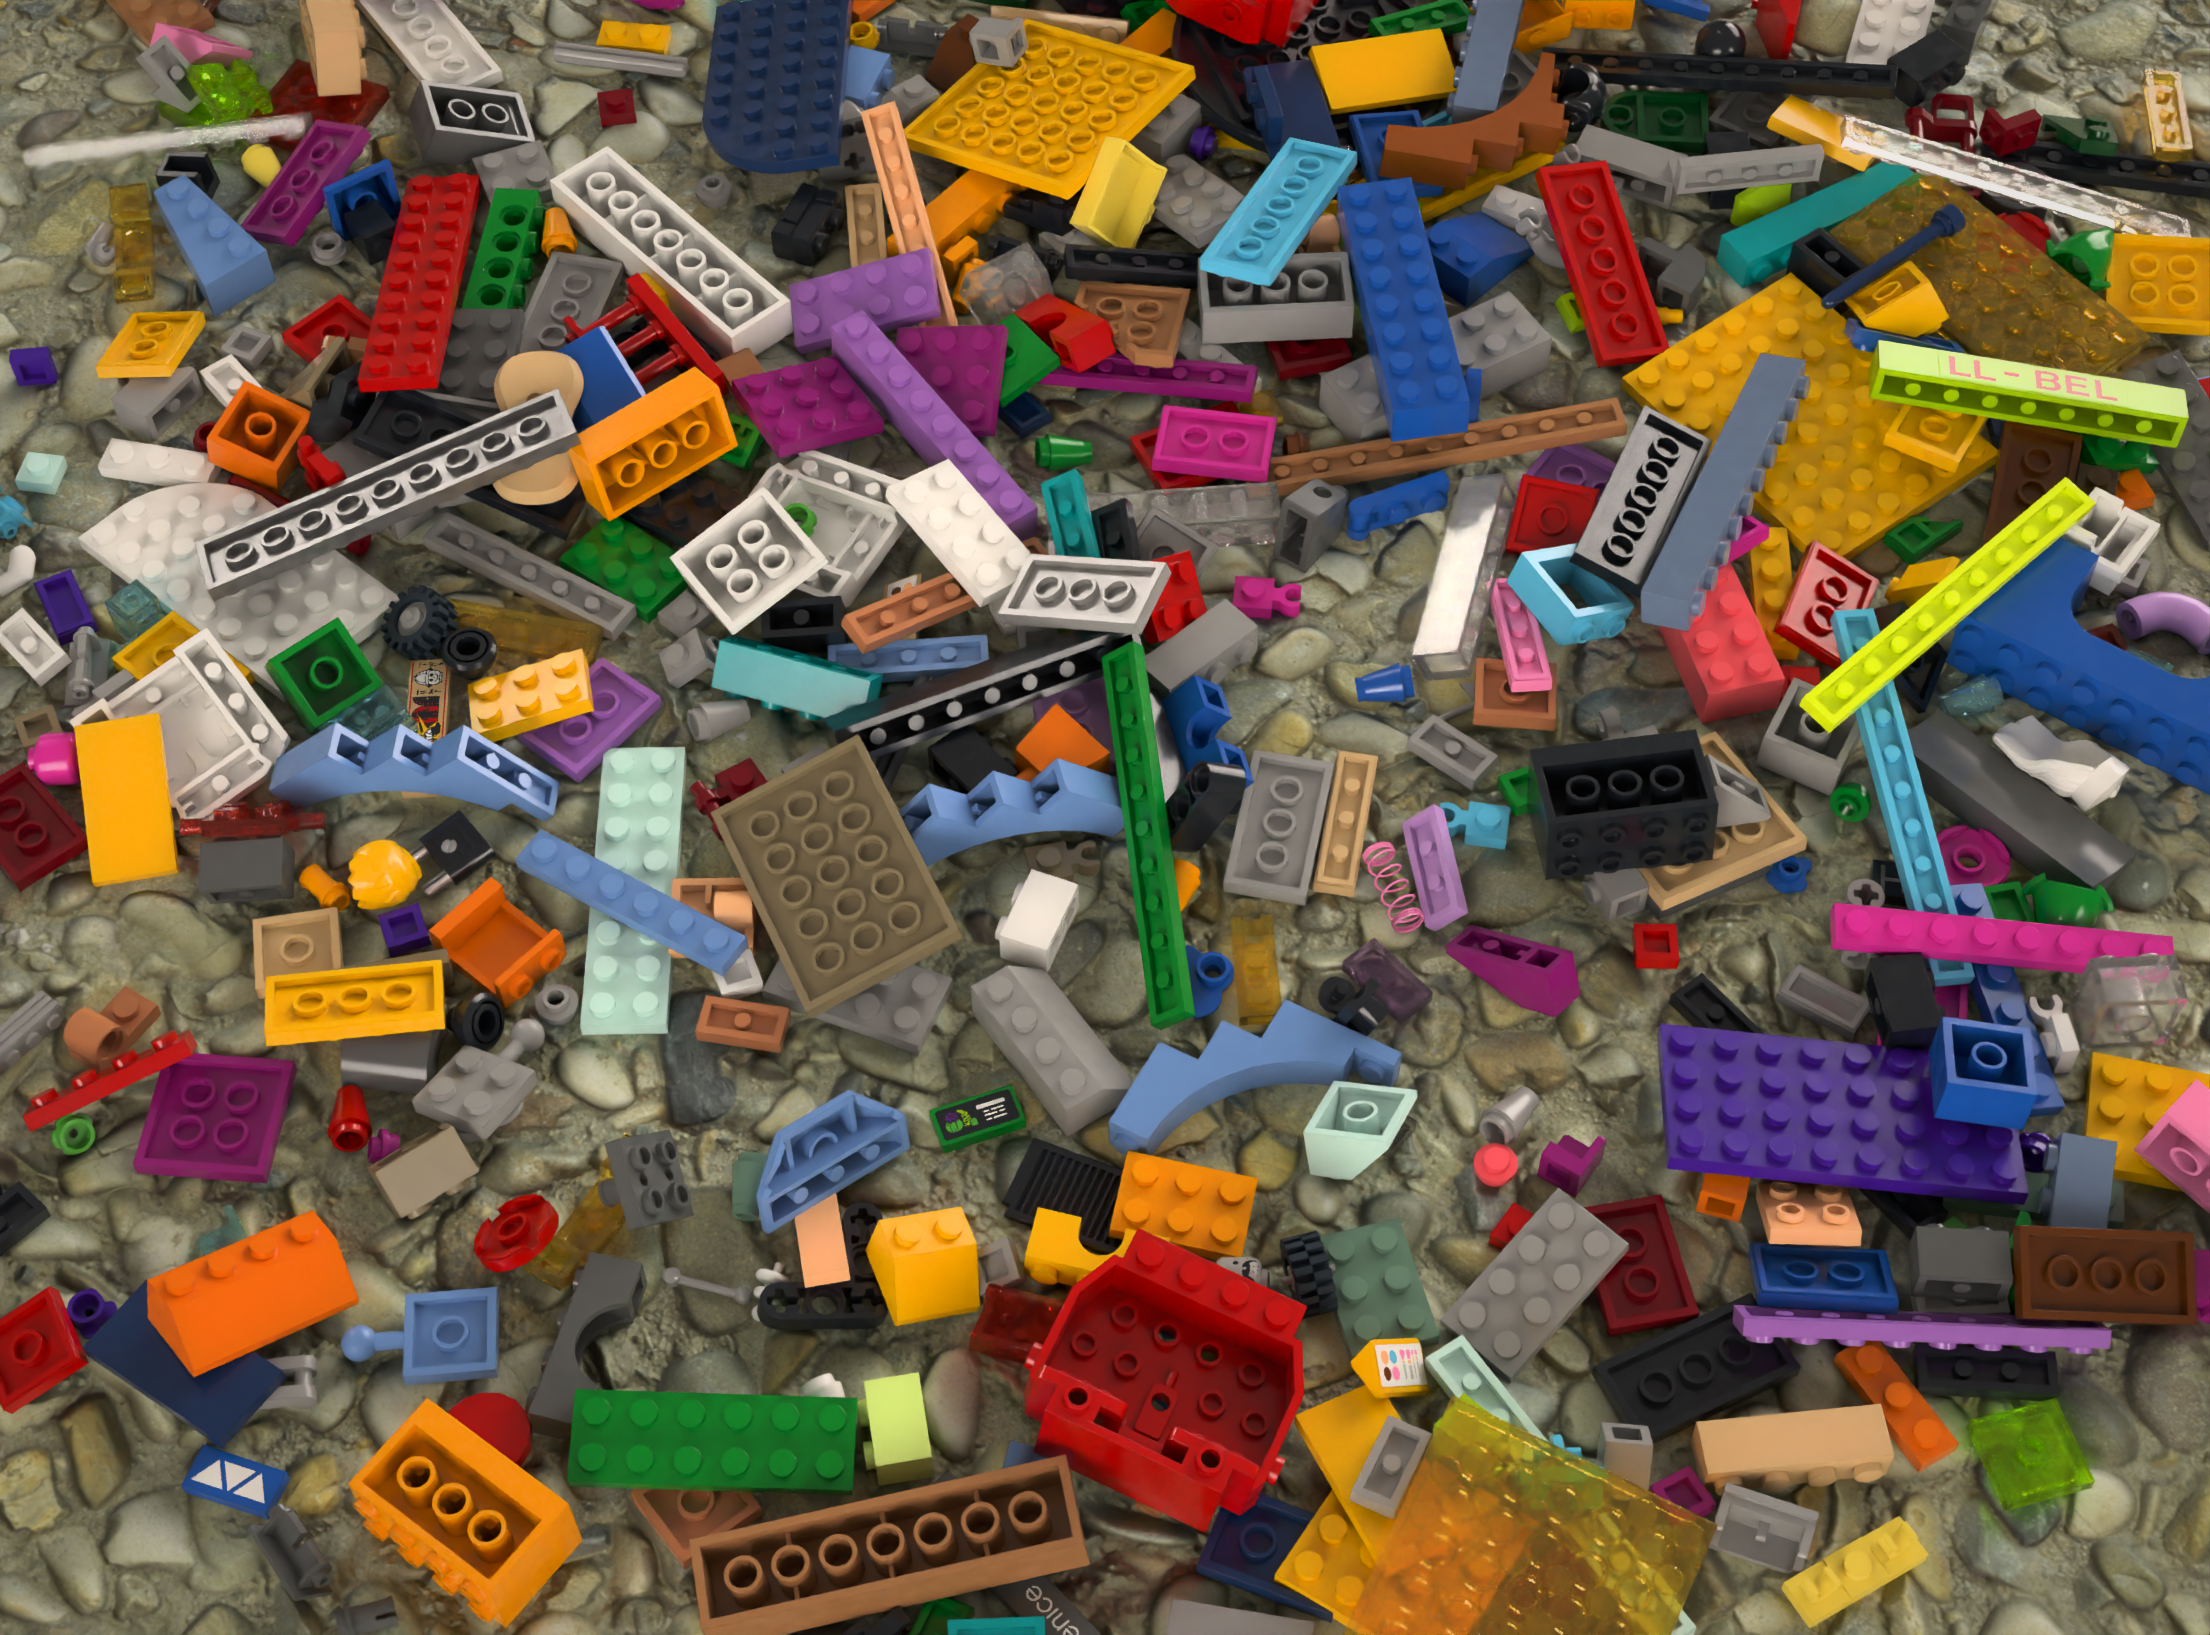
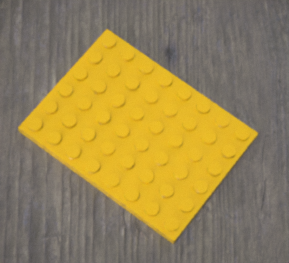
M1789 273L1668 348L1664 353L1655 356L1623 376L1621 388L1642 407L1646 405L1713 440L1703 461L1705 464L1760 353L1806 360L1805 376L1810 377L1808 396L1806 399H1800L1796 421L1789 422L1785 444L1778 445L1776 461L1772 469L1767 468L1763 489L1760 493L1755 492L1753 509L1773 527H1786L1789 542L1803 554L1807 545L1816 540L1846 560H1850L1882 539L1887 532L1911 516H1917L1996 464L1998 450L1979 434L1954 474L1883 445L1886 432L1904 404L1870 398L1869 368L1874 352H1865L1852 346L1853 343L1850 342L1844 333L1847 320L1834 309H1824L1821 306V298L1794 274Z

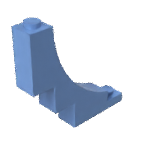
M335 722L276 759L268 792L300 810L331 798L372 791L419 792L456 798L496 811L512 803L544 822L554 816L560 782L465 725L432 743L402 724H398L369 742Z
M1056 758L1031 782L992 771L967 795L929 783L899 811L927 867L973 846L1014 835L1045 831H1081L1114 837L1124 828L1118 778Z
M1285 999L1261 1038L1222 1020L1199 1059L1159 1041L1109 1120V1144L1113 1145L1118 1152L1125 1156L1127 1151L1152 1156L1159 1145L1174 1129L1192 1115L1228 1096L1250 1089L1295 1083L1331 1086L1333 1081L1346 1082L1352 1070L1371 1083H1381L1385 1086L1393 1087L1399 1076L1402 1053Z

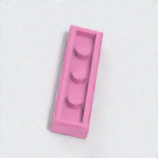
M1508 578L1488 579L1487 592L1511 692L1551 690L1552 676L1538 620L1506 582Z

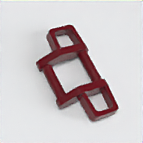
M1936 94L1932 98L1929 112L1922 107L1907 109L1904 118L1905 125L1909 128L1910 136L1909 169L1925 182L1933 185L1939 203L1977 206L1981 198L1982 189L1980 182L1981 167L1976 162L1975 139L1977 137V125L1974 120L1973 98L1969 95ZM1937 110H1960L1964 112L1965 120L1937 118ZM1925 141L1960 143L1962 162L1936 160L1933 155L1925 150ZM1945 184L1970 185L1971 191L1949 190L1945 187Z

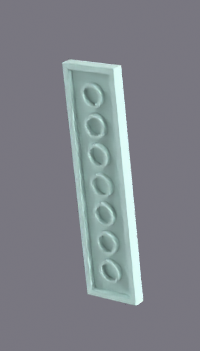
M610 748L603 755L595 858L671 897L672 879H679L687 764L686 748ZM591 906L580 1020L582 1035L668 1033L673 958L671 954H668V947Z

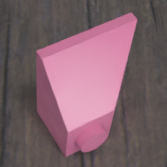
M157 22L150 43L151 46L165 34L199 75L250 59L253 54L251 50L206 33Z

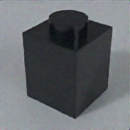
M375 199L344 213L349 238L371 266L388 258L396 224Z

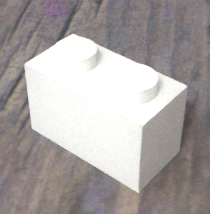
M1031 869L1025 883H1018L1011 903L1013 908L1009 916L1003 915L996 929L995 939L1000 942V958L1026 967L1044 968L1048 973L1079 909V884Z

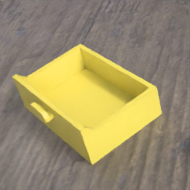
M1106 136L1069 223L1101 246L1134 249L1144 225L1148 224L1155 211L1153 203L1168 169L1156 164L1125 139Z

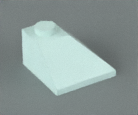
M1333 1081L1303 1131L1310 1175L1337 1180L1354 1179L1389 1149L1418 1097L1417 1090Z

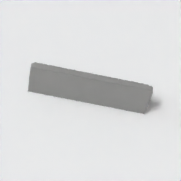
M1821 144L1672 158L1668 160L1667 167L1676 194L1679 195L1819 181L1825 153Z

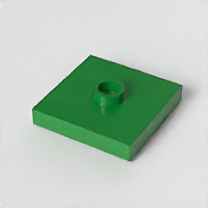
M1014 313L996 324L1004 325L1008 330L999 402L1002 408L1061 365L1059 356Z

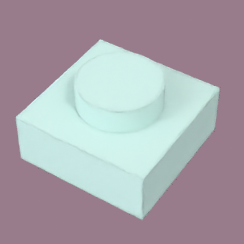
M27 452L15 478L18 490L55 495L68 468V464L64 456Z

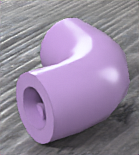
M2157 591L2139 595L2117 606L2116 618L2118 625L2128 638L2135 640L2152 632L2167 631L2183 637L2199 654L2206 655L2210 653V607L2201 600L2182 593Z

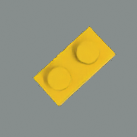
M603 21L596 46L667 55L672 38L671 26Z

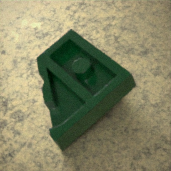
M2043 114L2040 129L2042 131L2056 132L2055 138L2062 143L2068 144L2075 151L2109 157L2116 156L2118 140L2113 124L2108 122V119L2095 115H2089L2086 119Z

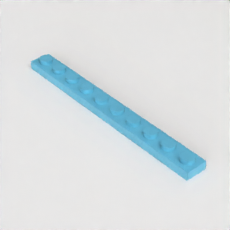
M1874 608L1834 611L1830 618L1842 664L1880 633ZM1892 680L1857 709L1855 715L1908 910L1958 915L1895 684ZM1923 958L1925 967L1930 968L1933 972L1935 987L1970 984L1975 977L1972 963Z

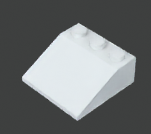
M765 486L670 557L687 584L732 635H735L829 563L823 553Z

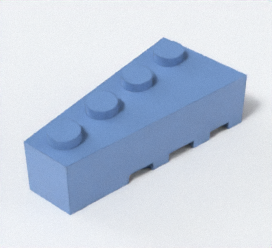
M182 174L153 191L163 223L178 251L181 252L186 266L194 276L198 288L207 300L214 317L275 282L267 250L186 175Z

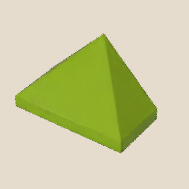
M1792 183L1749 187L1737 194L1730 222L1735 226H1743L1789 205Z

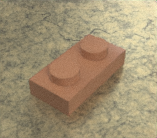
M706 995L695 1030L696 1038L699 1041L781 1053L791 1019L790 1008Z

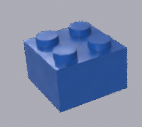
M1942 1016L1929 1049L1934 1118L2023 1130L2038 1096L2031 1029Z

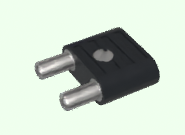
M460 810L419 838L420 845L409 852L417 863H420L430 855L442 870L440 874L422 886V891L428 898H432L451 883L457 886L496 857L491 846Z

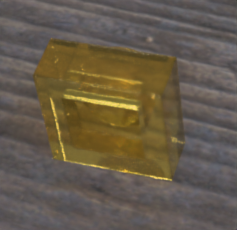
M1271 389L1254 393L1252 403L1235 402L1241 414L1276 417L1277 427L1283 426V414Z

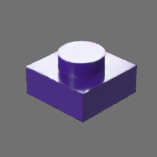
M48 347L10 350L9 362L19 386L57 383L58 371Z
M419 903L377 915L390 957L432 945Z

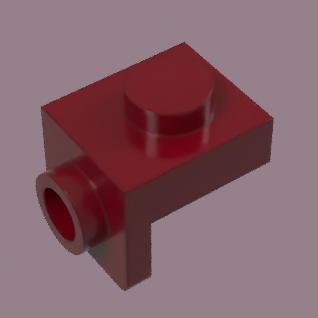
M1992 107L1985 110L1979 135L1982 141L1998 157L2034 145L2042 116L2035 109H2031L2003 119Z

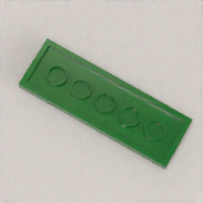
M575 1389L567 1484L569 1487L853 1495L858 1399L845 1397Z

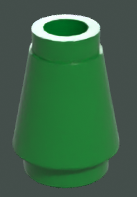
M1046 434L1044 438H1036L1034 448L1036 467L1045 468L1046 472L1090 464L1092 461L1091 441Z

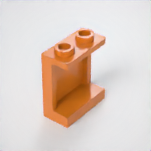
M492 877L486 880L429 930L434 949L447 948L452 967L483 992L495 995L504 1009H507L516 1000L524 998L539 979L547 972L557 969L564 957L567 956L562 933L557 929H553L548 933L506 900L503 886Z

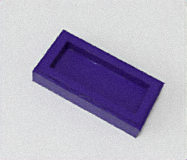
M71 569L33 583L60 646L73 642V635L80 627L88 626L94 629V633L99 632Z

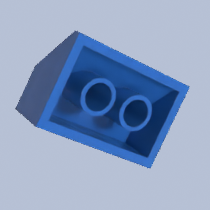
M598 326L555 351L574 359L583 374L584 388L572 418L577 434L646 395L605 326Z

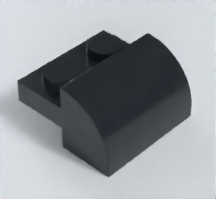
M362 360L335 375L331 393L313 403L305 436H311L313 440L318 442L331 443L344 438L358 429L376 398V392L360 393L357 379Z

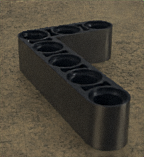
M1149 688L1172 851L1197 853L1243 796L1246 787L1245 772L1239 765L1199 761L1187 775L1161 697L1157 690Z

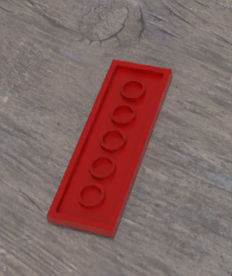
M1607 161L1539 167L1535 178L1598 368L1647 362L1655 356L1664 353L1670 347Z

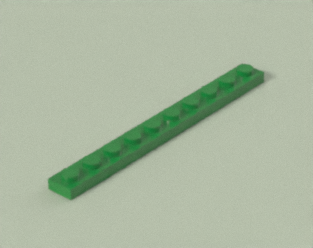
M1131 641L1101 658L1150 1023L1152 1027L1163 1030L1195 1016L1144 649L1142 645Z

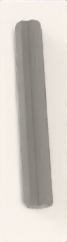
M562 41L556 42L553 49L554 60L559 63L676 78H685L689 70L688 59L679 56Z

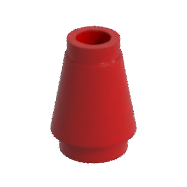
M354 1085L343 1086L337 1091L327 1131L333 1146L344 1152L361 1150L367 1145L368 1140L372 1136V1127L363 1097V1090Z

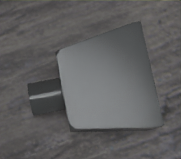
M1312 479L1287 496L1281 505L1273 557L1305 574L1341 533L1345 508L1350 502L1348 490L1341 485L1331 486L1320 479Z

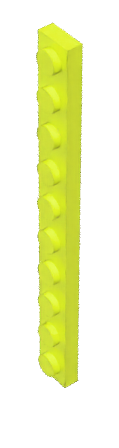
M2065 477L1802 698L1799 706L1828 733L1833 731L2084 518L2096 503Z

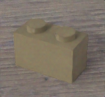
M445 1122L440 1123L366 1168L392 1214L401 1219L405 1216L413 1219L422 1215L433 1206L431 1200L444 1192L447 1195H452L461 1191L471 1183L469 1177L479 1171L453 1125Z

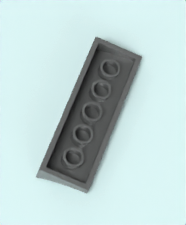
M1940 708L1922 723L1908 731L1924 793L1974 830L1978 831L1981 828L1991 832L2003 842L2010 857L2035 876L2045 873L2046 880L2093 890L2100 884L2106 889L2134 862L2137 855L2134 850L2037 779L2016 767L2011 760Z

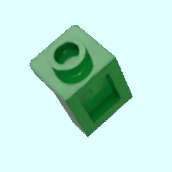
M730 413L729 419L738 446L717 459L748 472L762 442H766V440L746 413L743 418Z

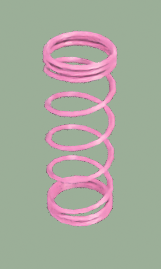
M1375 843L1364 851L1362 859L1368 865V872L1376 877L1374 886L1382 892L1381 902L1383 905L1389 907L1387 916L1391 920L1393 930L1398 933L1411 932L1423 923L1424 915L1421 909L1414 907L1404 909L1396 914L1394 918L1391 917V908L1403 907L1412 903L1415 895H1403L1397 898L1391 905L1384 901L1385 892L1399 891L1405 888L1409 881L1407 879H1398L1390 883L1384 890L1378 887V877L1383 878L1395 875L1401 870L1402 865L1391 864L1382 869L1377 875L1374 874L1370 866L1384 865L1392 860L1395 855V850L1391 843ZM1390 847V849L1378 852L1371 860H1367L1368 855L1376 849ZM1389 851L1385 856L1374 860L1380 854ZM1399 866L1393 873L1381 875L1385 870ZM1398 882H1406L1403 886L1397 889L1387 890L1389 887ZM1412 896V899L1404 904L1394 905L1399 900L1405 897ZM1417 915L1408 920H1401L1407 916ZM1419 918L1418 921L1409 926H1396L1397 923H1407Z

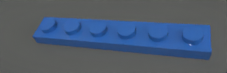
M1982 883L1950 885L1958 915L1995 919ZM1972 963L1975 977L1971 981L1970 986L1983 1022L2031 1029L2038 1096L2029 1117L2058 1115L2065 1107L2014 968L2010 966Z

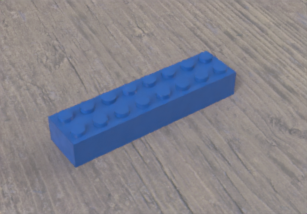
M1411 177L1338 186L1337 221L1344 249L1348 254L1349 270L1391 442L1468 432L1470 399Z

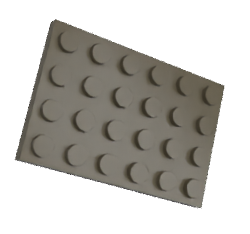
M859 734L710 812L810 1019L963 938Z

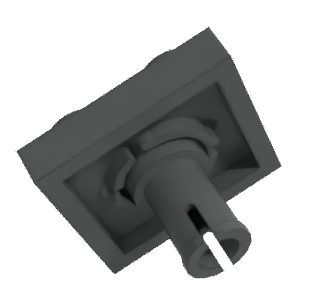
M670 1129L618 1138L604 1143L614 1178L600 1181L598 1194L606 1207H614L621 1203L628 1231L681 1220L694 1215L690 1203L691 1194L683 1178L678 1160V1148L673 1141Z

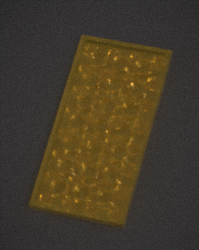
M1931 164L1828 232L1831 237L1865 265L1869 266L1929 226L1937 210L1949 203L1957 206L1965 217L1966 225L1964 229L1952 237H1937L1877 279L1911 260L1931 282L1950 317L1942 322L1941 327L1936 332L1947 340L1957 342L1965 352L1964 354L2106 377L2145 349L2150 341L2151 336Z

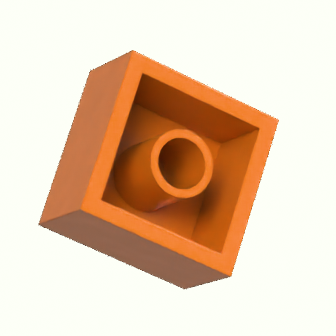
M244 380L206 438L208 461L278 494L299 462L297 456L299 448L298 439L306 434L311 411Z

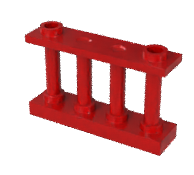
M639 273L626 279L629 296L626 297L627 302L585 328L581 329L570 315L563 318L567 331L564 340L566 344H569L598 326H605L606 330L609 331L633 315L637 317L643 315L648 321L647 327L617 345L624 359L654 340H664L669 346V352L634 373L641 386H644L675 365L680 367L685 365L688 370L693 367L698 368L719 386L722 396L727 394L723 371Z

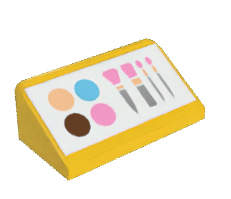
M1417 1338L1371 1340L1350 1362L1351 1367L1375 1398L1426 1395L1429 1391L1422 1348Z

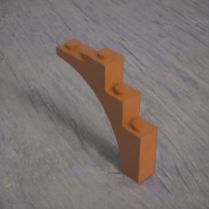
M1541 52L1537 70L1527 87L1511 102L1493 113L1472 121L1447 126L1410 127L1388 124L1379 176L1395 179L1411 177L1412 182L1465 190L1468 176L1475 177L1477 167L1510 173L1513 159H1520L1522 150L1555 155L1559 141H1566L1569 128V120L1563 119L1565 104L1557 103L1558 94L1552 93V91L1557 89L1560 70L1554 69L1555 54Z

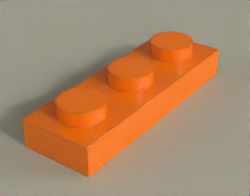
M1866 1340L1863 1346H1850L1836 1354L1833 1363L1865 1405H1882L1889 1436L1918 1473L1956 1451L1959 1442L1879 1341Z

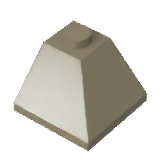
M338 336L294 378L287 390L282 392L279 397L311 411L315 401L331 393L335 375L352 366L345 338Z

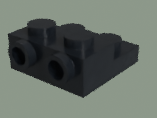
M1085 185L1069 200L1028 188L1004 203V217L1059 236H1064L1076 228L1069 222Z

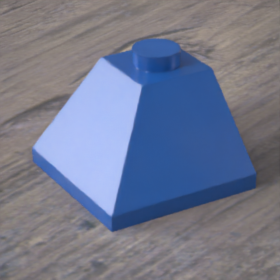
M388 158L322 188L333 231L339 234L345 242L349 241L350 238L344 213L376 199L392 220L397 219L399 216L401 202L392 165Z

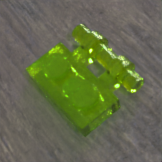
M235 59L231 62L230 67L233 71L230 72L226 71L222 63L188 66L186 78L216 123L249 119L251 109H259L263 115L273 111L270 94L264 86L258 84L256 73L242 59ZM245 88L247 92H240L239 89Z

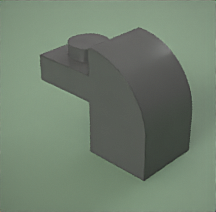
M1646 237L1640 245L1638 256L1645 276L1657 281L1654 297L1655 305L1668 307V309H1682L1683 318L1686 319L1700 300L1706 271L1705 260L1702 254L1688 243L1678 251Z

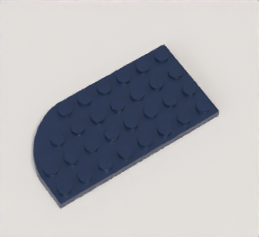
M752 0L740 3L728 2L716 7L702 124L710 147L721 159L744 170L768 174H784L840 165L853 0Z

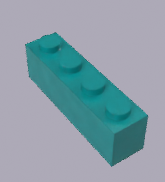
M732 635L719 641L711 687L724 690L723 695L728 698L737 700L743 698L746 700L747 697L761 700L760 705L768 709L784 710V707L798 710V716L802 718L821 720L822 717L825 718L879 699L883 675Z

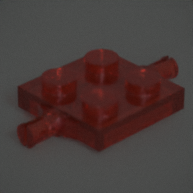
M289 800L264 802V806L252 809L248 808V802L225 803L223 808L214 809L213 814L205 818L180 819V833L182 836L202 835V838L287 834L293 830L294 832H300L301 830H323L326 828L324 812L303 813V806L290 807Z

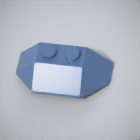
M847 1090L777 1131L766 1154L756 1195L762 1230L767 1234L771 1233L794 1219V1217L910 1149L906 1115L895 1108Z

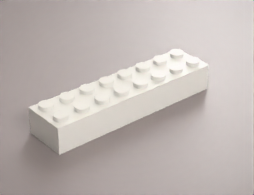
M608 146L550 180L554 206L565 210L570 225L611 261L623 262L624 272L631 277L636 273L642 274L645 272L663 287L668 294L670 311L723 358L746 348H749L753 355L757 356L794 332L790 300Z

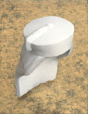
M2033 715L2020 719L2016 723L2010 722L1992 736L1993 742L2010 758L2016 767L2027 772L2031 777L2042 780L2059 796L2072 797L2084 812L2109 797H2115L2120 789L2121 782L2130 769L2127 764L2099 747L2097 743L2089 740L2070 742L2059 740Z

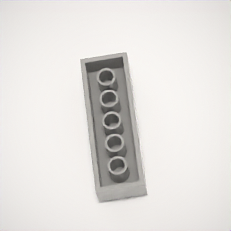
M1510 291L1448 318L1463 375H1466V368L1482 369L1480 400L1548 369L1552 337ZM1370 354L1321 376L1319 407L1350 444L1390 438Z

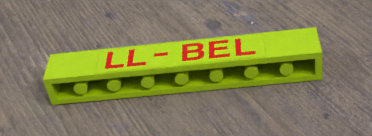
M1878 340L1869 368V395L1871 399L1985 416L1987 418L2177 448L2189 419L2186 395L2183 389Z

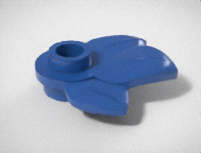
M1185 945L1195 1016L1192 1017L1194 1019H1201L1213 1014L1221 1005L1222 992L1228 989L1233 982L1234 968L1230 960L1221 953L1208 952L1202 954L1193 946ZM1213 971L1217 972L1220 977L1209 978L1205 975Z

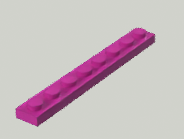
M1834 903L1830 909L1831 949L1888 955L1921 952L1922 958L2162 982H2170L2176 976L2173 936Z

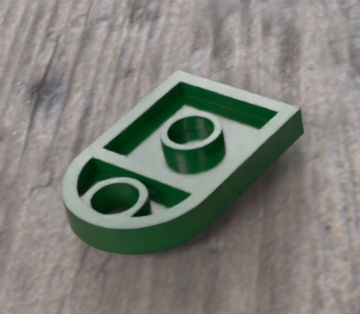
M1624 91L1611 96L1606 101L1603 108L1604 115L1600 119L1601 129L1675 152L1701 153L1704 135L1709 132L1707 93ZM1619 117L1625 119L1626 121L1619 122L1611 118Z

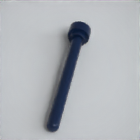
M1950 203L1937 210L1929 226L1826 294L1821 299V306L1826 310L1833 309L1937 237H1952L1964 229L1966 221L1961 210Z

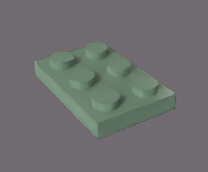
M1399 1218L1320 1236V1240L1324 1244L1325 1253H1327L1329 1259L1328 1263L1329 1265L1334 1264L1336 1268V1273H1333L1332 1279L1336 1287L1335 1293L1338 1299V1310L1334 1311L1350 1362L1374 1339L1417 1338L1421 1348L1439 1344L1440 1334Z

